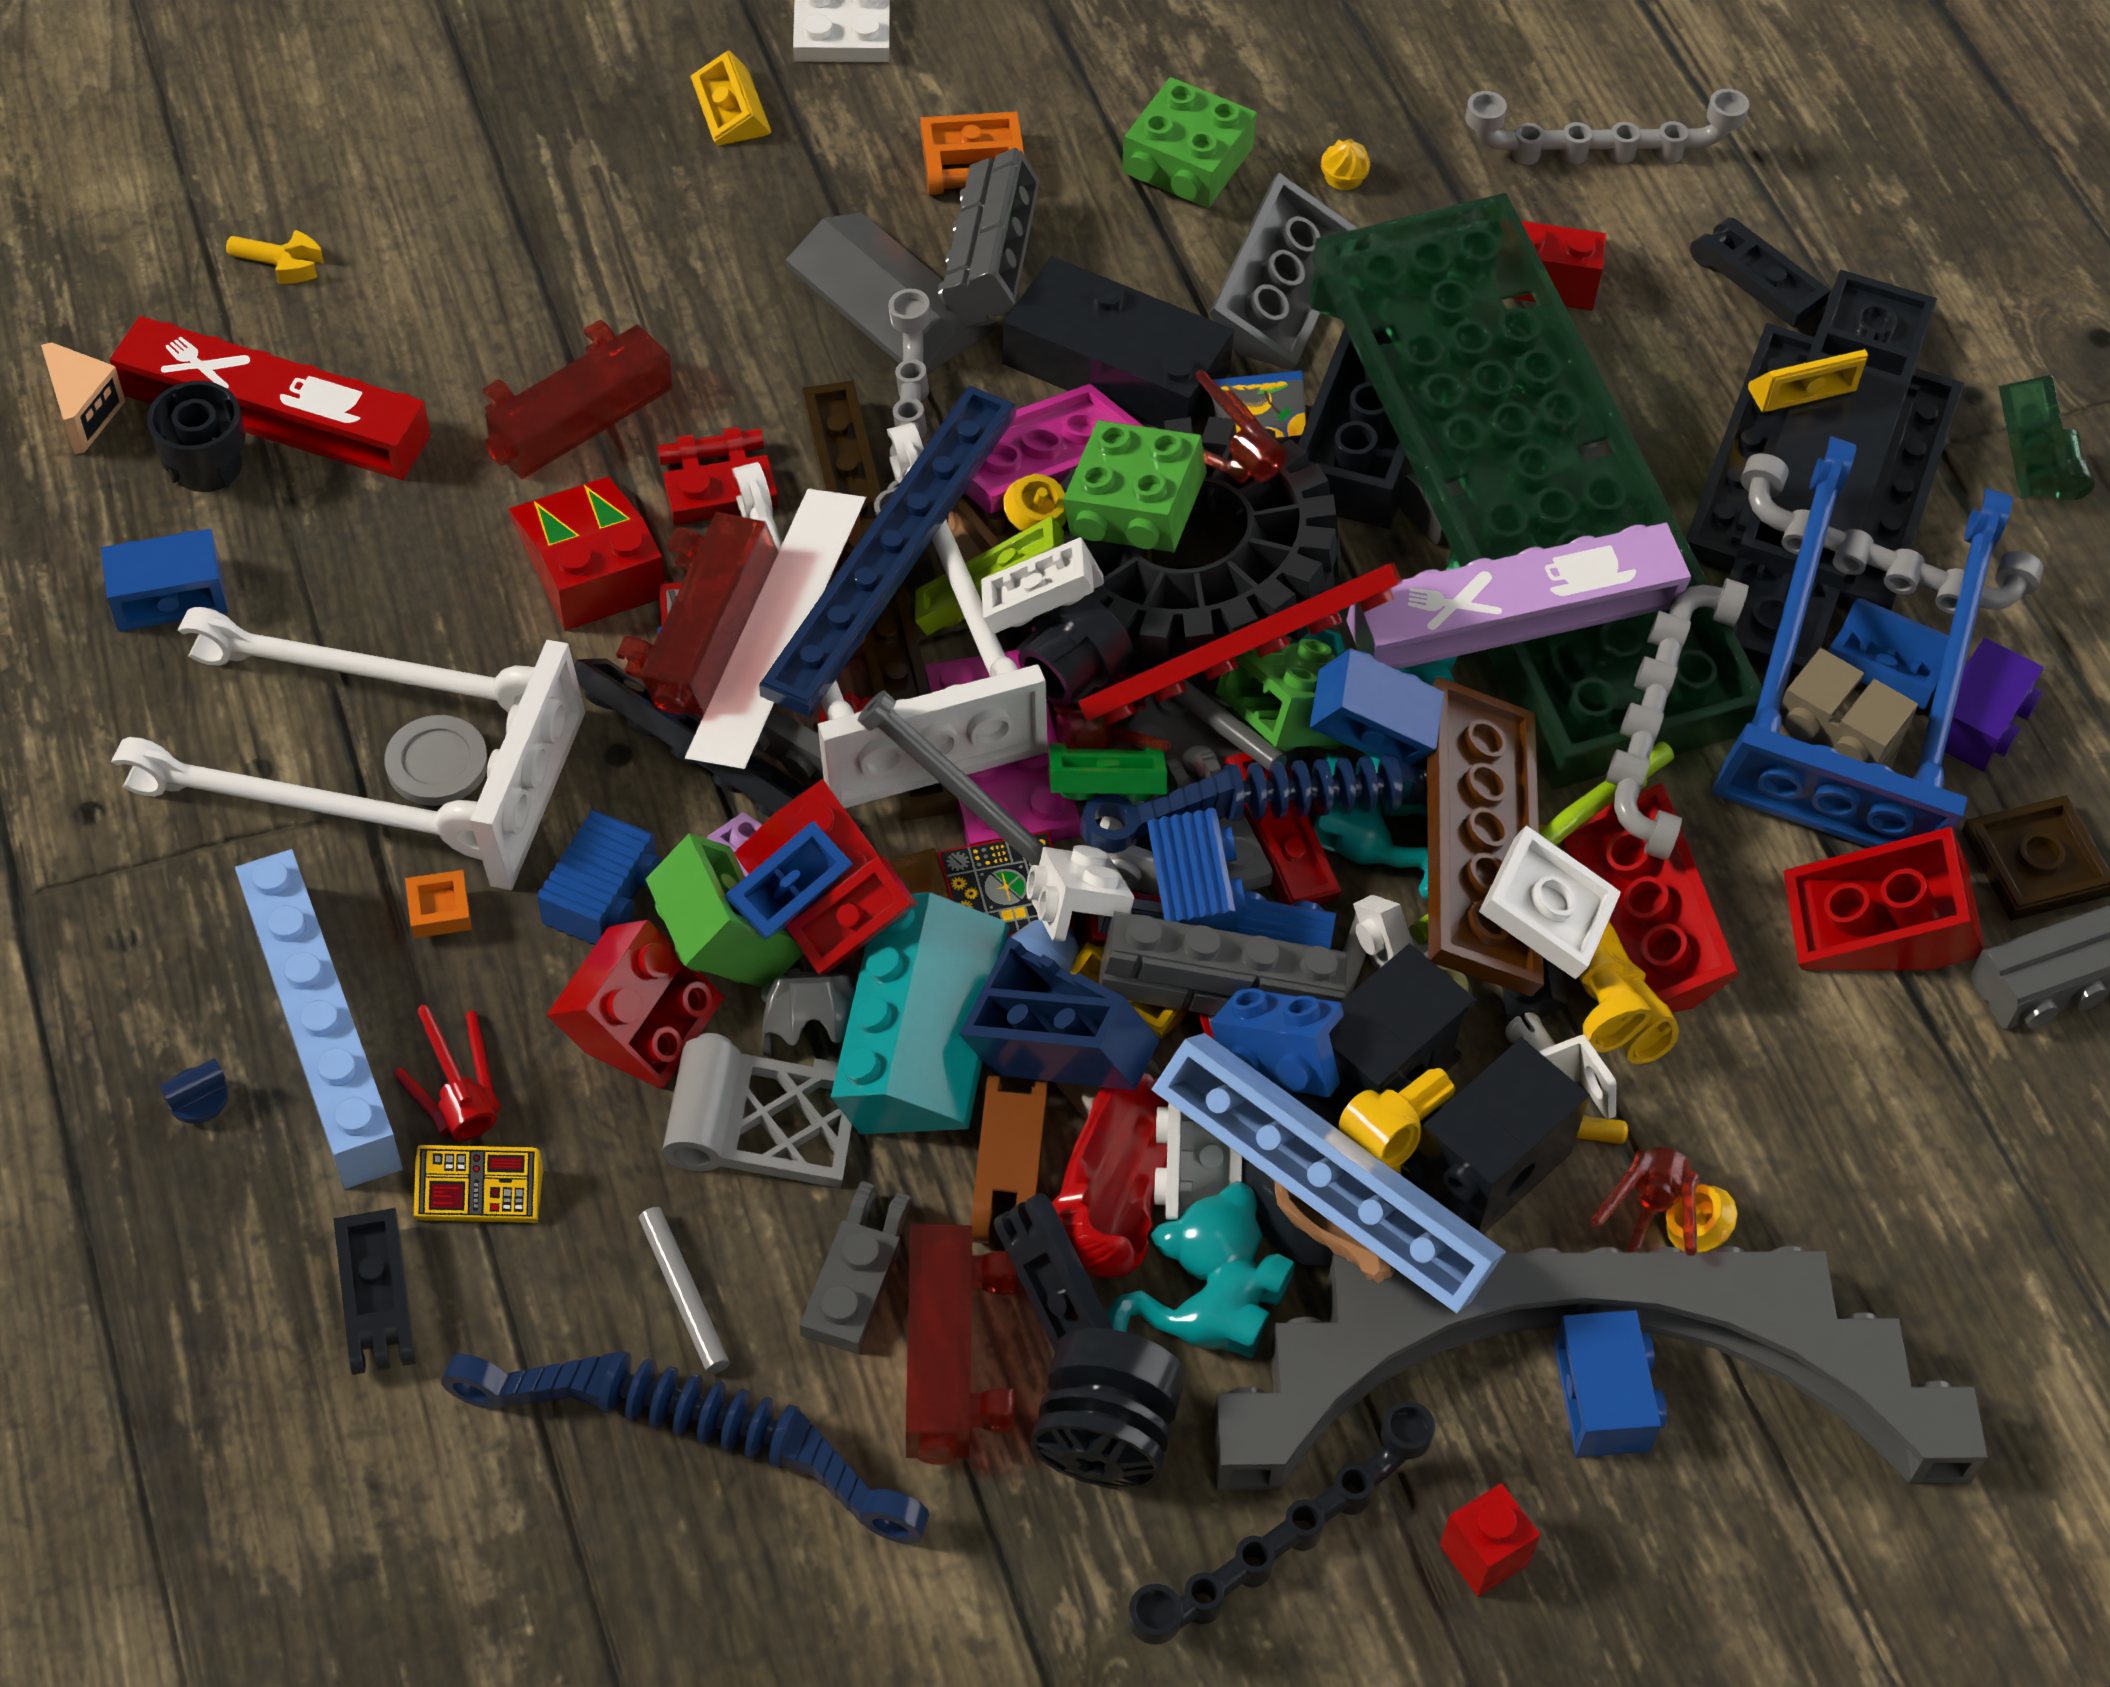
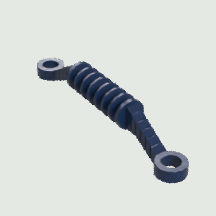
M1385 755L1379 760L1377 773L1374 763L1369 756L1359 758L1355 774L1349 759L1339 758L1335 763L1333 776L1329 763L1325 759L1315 761L1311 777L1303 760L1293 762L1290 778L1287 777V772L1281 761L1271 763L1268 779H1265L1262 766L1259 763H1250L1247 768L1246 780L1243 781L1238 765L1227 764L1222 772L1214 777H1208L1199 781V783L1195 782L1185 786L1183 789H1177L1168 793V795L1154 798L1153 801L1149 800L1138 806L1116 794L1095 796L1087 802L1083 810L1080 833L1089 846L1114 854L1129 848L1135 839L1149 834L1147 821L1152 818L1159 820L1163 816L1172 817L1174 814L1183 815L1186 812L1194 813L1197 810L1206 811L1208 808L1216 809L1217 816H1225L1228 821H1240L1243 816L1244 804L1247 803L1252 819L1260 820L1263 819L1267 802H1269L1273 816L1278 819L1285 818L1289 801H1291L1296 816L1307 817L1310 811L1311 799H1313L1316 812L1320 816H1326L1330 814L1333 798H1335L1338 811L1344 815L1351 814L1356 797L1360 810L1363 813H1373L1376 808L1377 797H1379L1382 809L1385 812L1398 811L1400 805L1405 804L1417 805L1420 803L1427 806V771L1423 769L1420 771V768L1413 765L1409 766L1407 763L1397 760L1394 755ZM1104 816L1113 817L1123 824V828L1116 831L1102 828L1096 822V819Z
M623 1350L601 1355V1357L594 1356L584 1358L582 1361L578 1359L565 1362L564 1364L548 1365L546 1368L542 1366L509 1374L482 1358L468 1354H456L452 1356L441 1379L442 1386L451 1395L463 1402L481 1408L494 1409L514 1404L539 1403L553 1399L556 1401L572 1397V1399L597 1406L601 1412L610 1414L618 1406L621 1399L624 1398L626 1399L625 1417L632 1422L637 1420L645 1406H649V1425L651 1428H660L669 1413L674 1414L673 1433L681 1437L686 1433L691 1423L696 1421L698 1422L697 1441L704 1445L708 1443L717 1428L722 1430L721 1449L726 1452H730L741 1436L746 1437L745 1457L747 1459H755L764 1444L770 1445V1466L779 1469L784 1466L809 1475L812 1474L861 1524L875 1534L891 1541L904 1544L919 1542L930 1516L928 1509L922 1503L903 1493L888 1489L869 1490L862 1479L857 1478V1474L845 1463L838 1452L834 1451L830 1443L824 1437L822 1438L821 1433L815 1426L810 1424L807 1417L800 1411L799 1406L789 1404L780 1418L775 1420L773 1419V1398L764 1397L753 1413L749 1411L750 1393L748 1390H739L731 1404L728 1405L725 1404V1383L716 1382L708 1395L703 1397L702 1377L698 1374L691 1375L681 1390L678 1389L679 1371L676 1367H668L659 1382L654 1381L655 1362L647 1358L639 1366L636 1373L631 1374L632 1356L629 1352Z

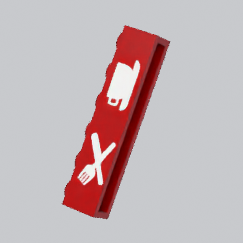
M139 316L109 359L111 365L116 367L124 396L152 404L162 392L174 385L189 381L213 382L227 388L236 397L246 433L404 481L431 436L425 402L423 400L416 399L406 393H396L369 385L360 379H349L329 373L310 364H299L279 358L263 350H253L229 343L217 336H206L186 330L170 322H160Z

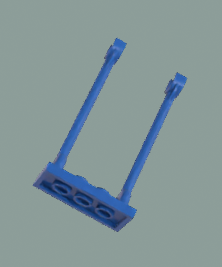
M1830 436L1824 460L1818 458L1811 478L1810 490L1814 491L1815 494L1756 714L1752 723L1746 724L1717 772L1711 794L1867 847H1874L1947 827L1954 829L1964 815L1968 797L1943 789L1945 775L1941 764L1991 553L2005 529L2013 498L2010 495L1986 488L1983 494L1984 499L1981 511L1972 509L1969 516L1964 541L1971 543L1919 763L1913 778L1894 773L1891 768L1882 764H1868L1841 755L1829 746L1811 745L1779 734L1781 726V715L1779 712L1835 500L1845 485L1856 453V444Z

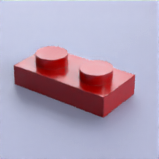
M876 856L794 919L786 928L817 973L827 974L915 907L917 903L884 856Z

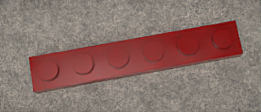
M1389 563L1079 700L1078 703L1087 722L1102 716L1107 726L1136 713L1132 702L1147 695L1153 694L1156 703H1159L1186 691L1187 687L1184 679L1204 671L1209 681L1239 668L1235 657L1255 648L1258 657L1261 658L1291 645L1286 634L1307 625L1312 636L1342 622L1338 611L1358 602L1363 613L1395 599L1391 588L1402 584L1403 581L1395 563Z

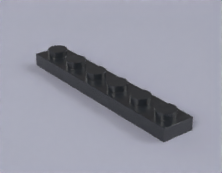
M607 658L577 659L574 668L579 686L586 690L584 696L587 700L602 708L615 709L628 717L627 725L636 732L649 737L657 736L671 745L669 752L679 760L692 765L700 764L714 773L712 780L720 787L734 793L743 792L757 801L756 809L763 815L770 818L775 812L808 789L754 753L751 754L745 769L685 759L702 721L700 718ZM851 817L862 832L865 825Z

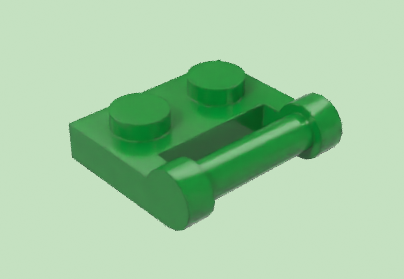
M1049 743L1048 776L1050 777L1051 793H1061L1064 798L1071 800L1092 799L1096 793L1118 794L1129 801L1149 800L1153 797V794L1166 795L1167 769L1162 745L1145 744L1144 750L1067 749L1066 743Z

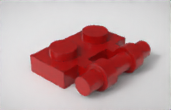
M739 426L723 429L722 435L694 439L693 435L690 434L676 437L677 442L657 445L660 466L681 463L682 467L679 470L663 472L664 486L674 526L741 514L736 496L741 495V492L733 475L732 468L755 462L761 465L766 478L772 508H778V494L768 456L761 455L746 458L745 452L764 449L761 428L740 431ZM727 455L728 458L726 462L702 466L698 462L701 459Z

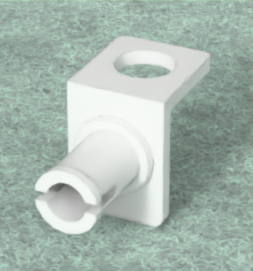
M1530 1012L1524 1013L1525 1019L1530 1025L1529 1030L1520 1016L1515 1017L1508 1024L1505 1035L1509 1042L1514 1044L1521 1037L1573 1081L1576 1083L1580 1081L1606 1120L1616 1117V1080L1584 1034L1555 1044L1543 1027L1538 1015ZM1594 1072L1596 1073V1075H1597V1077H1598V1079H1599V1082H1600V1085H1601L1602 1090L1600 1089V1087H1599V1085H1598V1083H1597V1080H1596V1077H1595Z

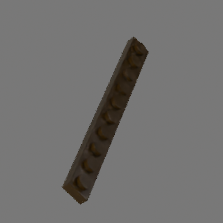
M854 380L803 387V404L824 491L866 497L860 510L862 538L876 518L874 502L881 493ZM902 582L860 646L872 698L884 690L895 700L910 699L930 693L904 583ZM940 782L895 794L901 821L957 812V798Z

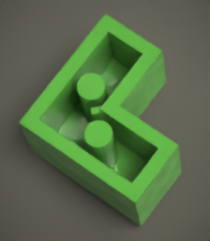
M688 833L645 879L656 902L655 909L662 920H664L674 941L675 953L684 966L693 971H703L729 978L736 983L743 982L763 988L774 977L782 976L804 953L787 928L764 940L725 898L726 893L745 878L731 846Z

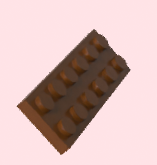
M1437 677L1431 686L1444 691L1437 748L1436 751L1427 756L1428 957L1434 964L1532 997L1544 985L1543 956L1481 914L1479 910L1513 839L1526 825L1539 834L1535 713Z

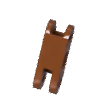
M988 1075L972 1206L970 1242L989 1243L994 1198L1017 1200L1016 1205L1037 1194L1048 1081L1036 1080L1031 1094L1001 1092L1000 1076Z

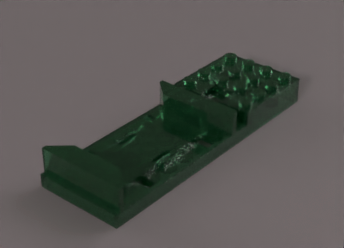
M1507 193L1316 239L1312 256L1316 268L1308 302L1312 310L1342 320L1451 547L1445 570L1464 567L1470 562L1481 558L1496 560L1518 555L1520 552L1532 547L1547 549L1565 545L1583 536L1597 538L1616 534L1633 525L1648 527L1667 522L1691 575L1686 589L1699 585H1709ZM1532 293L1538 306L1527 309L1511 308L1507 310L1502 300ZM1386 330L1392 343L1379 346L1373 333ZM1604 440L1608 441L1614 454L1583 461L1577 449L1578 447ZM1459 479L1465 493L1451 496L1445 482ZM1709 607L1697 608L1691 615L1690 629L1679 656L1677 673L1667 697L1662 724L1653 745L1654 747L1659 742H1665L1671 747L1674 755L1739 737L1746 724H1751L1755 717L1763 688L1732 627L1713 621L1712 614L1714 609ZM1670 609L1662 610V612L1669 614ZM1657 612L1486 650L1511 704L1535 713L1536 756L1552 790L1607 775L1616 750L1628 752L1631 738L1620 735V730L1630 703L1642 705L1645 692L1635 689L1634 683L1643 658L1645 656L1652 659L1656 658L1659 646L1648 643L1647 640Z

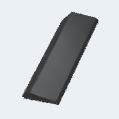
M1278 173L1273 178L1209 315L1215 322L1235 329L1233 349L1238 355L1292 370L1297 366L1358 228L1281 173Z
M862 212L823 218L786 259V267L899 364L903 362V333L892 326L888 303L890 298L898 291L904 289L923 291L929 298L932 315L930 324L923 329V363L926 366L927 374L994 331L995 323L989 318L969 327L961 324L953 311H948L941 302L938 286L943 280Z

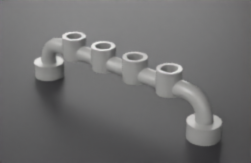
M1734 89L1717 90L1712 94L1707 110V119L1711 124L1697 129H1687L1682 123L1669 121L1662 124L1660 129H1639L1633 123L1619 122L1612 129L1591 130L1584 123L1573 122L1566 125L1564 130H1543L1534 123H1523L1516 130H1499L1505 120L1507 109L1505 99L1495 92L1479 91L1468 99L1465 121L1470 128L1475 130L1477 137L1483 144L1493 149L1512 150L1511 155L1513 159L1525 165L1536 163L1540 158L1541 150H1559L1562 160L1570 164H1580L1587 159L1589 149H1607L1608 157L1612 161L1621 164L1633 161L1637 149H1655L1654 153L1659 160L1666 163H1675L1682 159L1685 148L1708 147L1721 141L1730 130L1742 127L1748 113L1749 100L1743 93Z
M904 289L895 293L888 303L891 324L896 330L903 333V362L895 370L900 401L893 407L895 427L909 423L915 424L922 439L927 433L924 407L921 401L926 399L929 394L927 371L923 363V329L930 324L932 315L929 298L923 291ZM893 444L890 448L891 457L897 455ZM896 477L895 481L888 486V489L877 496L874 502L876 517L898 487L899 483Z
M1764 453L1754 454L1748 458L1741 476L1743 487L1749 491L1748 499L1752 510L1762 522L1776 530L1785 532L1782 539L1783 547L1789 552L1798 555L1810 511L1801 509L1791 512L1777 506L1772 501L1771 497L1781 494L1789 474V469L1776 456ZM1828 526L1823 548L1836 552L1833 558V565L1836 569L1845 574L1858 575L1864 572L1866 564L1887 572L1884 584L1892 592L1903 595L1915 592L1917 585L1920 584L1938 591L1935 600L1938 608L1944 612L1954 614L1965 570L1954 568L1944 571L1926 564L1923 556L1916 551L1910 549L1892 551L1874 544L1872 537L1864 531L1849 529L1843 532ZM2011 551L2002 555L1995 574V581L2000 588L1984 586L1979 607L1990 610L2008 608L2019 601L2022 595L2034 593L2038 589L2044 570L2042 562L2034 555L2022 551Z
M1726 578L1722 588L1709 585L1689 587L1676 597L1670 607L1669 614L1658 611L1653 621L1647 642L1659 646L1656 658L1652 659L1647 656L1643 658L1634 683L1635 689L1645 692L1642 705L1630 703L1620 730V735L1631 738L1628 752L1616 750L1606 776V782L1617 785L1614 804L1617 818L1628 833L1646 842L1644 854L1667 861L1674 848L1682 823L1681 817L1661 810L1658 811L1654 820L1645 817L1639 811L1637 799L1650 764L1649 758L1662 724L1667 697L1677 673L1679 656L1690 629L1691 615L1697 608L1709 607L1714 609L1712 614L1713 621L1734 627L1742 611L1749 585Z

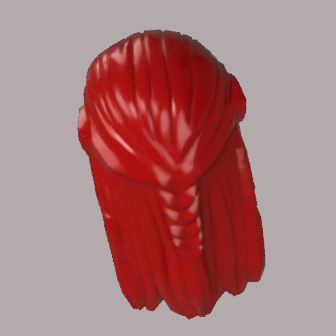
M1147 1073L1143 1074L1136 1090L1101 1087L1093 1100L1090 1114L1074 1146L1064 1174L1061 1193L1052 1201L1086 1273L1093 1277L1105 1279L1123 1277L1138 1268L1147 1255L1149 1244L1147 1238L1150 1236L1154 1224L1151 1219V1212L1154 1204L1156 1168H1167V1144L1156 1143L1157 1107H1169V1102L1151 1090L1158 1079L1152 1078Z

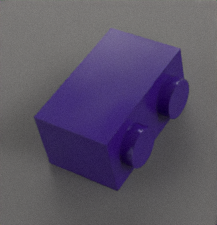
M1984 637L1964 667L1945 753L1982 772L1985 771L1995 753L2005 758L2021 728L2013 724L2018 717L2028 721L2043 695V691L2035 688L2044 667Z

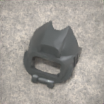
M789 968V975L776 976L773 980L766 983L761 990V999L766 1003L762 1026L763 1056H771L772 1039L770 1035L772 1033L780 1035L789 1045L793 1046L798 1042L805 1024L812 1019L819 1020L832 1042H840L846 1033L858 979L849 976L846 972L833 973V969L827 974H818L816 970L800 971V968Z

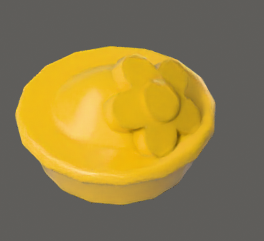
M1042 474L1028 475L1017 479L1008 487L1004 495V511L1009 521L1020 531H1024L1050 516H1053L1060 527H1063L1067 520L1063 502L1065 492L1062 486L1051 477Z
M1694 1184L1683 1188L1672 1198L1667 1207L1666 1227L1670 1241L1683 1252H1710L1717 1249L1728 1240L1735 1229L1738 1215L1735 1201L1727 1191L1716 1186Z

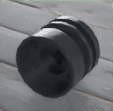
M1083 1328L1069 1331L1058 1340L1048 1375V1388L1051 1392L1041 1400L1039 1419L1035 1421L1030 1447L1037 1457L1048 1466L1078 1481L1113 1489L1131 1490L1149 1487L1160 1478L1164 1452L1167 1451L1170 1438V1430L1166 1425L1175 1420L1185 1382L1186 1370L1179 1359L1162 1346L1138 1335L1104 1328Z

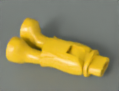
M1609 921L1589 967L1579 976L1585 991L1599 1002V1005L1585 1019L1583 1034L1596 1052L1605 1053L1621 1046L1629 1062L1642 1065L1662 1057L1671 1050L1677 1042L1679 1027L1667 1004L1663 1003L1644 982L1645 972L1628 958Z

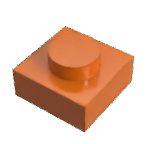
M463 870L405 878L410 925L414 939L472 930Z

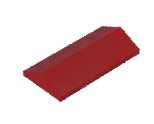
M1663 782L1639 792L1637 806L1645 817L1654 820L1659 810L1677 816ZM1612 803L1579 826L1563 840L1569 856L1621 891L1609 922L1613 926L1630 961L1645 972L1644 982L1663 1003L1667 1004L1671 1012L1693 1009L1740 975L1682 827H1680L1674 848L1667 861L1644 854L1646 842L1628 833L1620 824L1614 809L1615 803Z

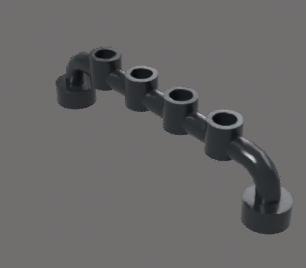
M1412 1401L1399 1402L1390 1407L1385 1414L1381 1428V1440L1384 1447L1361 1465L1347 1464L1340 1468L1336 1474L1334 1485L1312 1501L1302 1499L1292 1503L1287 1509L1285 1520L1263 1537L1249 1536L1241 1540L1236 1548L1235 1557L1212 1574L1203 1572L1190 1577L1185 1585V1591L1182 1596L1179 1597L1171 1588L1161 1584H1149L1137 1590L1131 1598L1128 1612V1624L1132 1633L1144 1643L1159 1645L1170 1641L1181 1628L1191 1621L1197 1624L1213 1622L1220 1614L1222 1601L1225 1596L1240 1585L1258 1587L1266 1583L1271 1575L1274 1560L1291 1548L1306 1551L1315 1547L1320 1540L1323 1525L1340 1512L1355 1515L1364 1511L1369 1504L1374 1487L1395 1472L1407 1459H1415L1425 1454L1431 1445L1435 1432V1421L1432 1414L1423 1405ZM1354 1485L1361 1490V1493H1350L1343 1486ZM1306 1521L1313 1528L1303 1530L1298 1528L1294 1522ZM1256 1557L1263 1562V1565L1251 1566L1244 1559ZM1204 1593L1209 1595L1213 1601L1203 1604L1197 1602L1193 1596Z

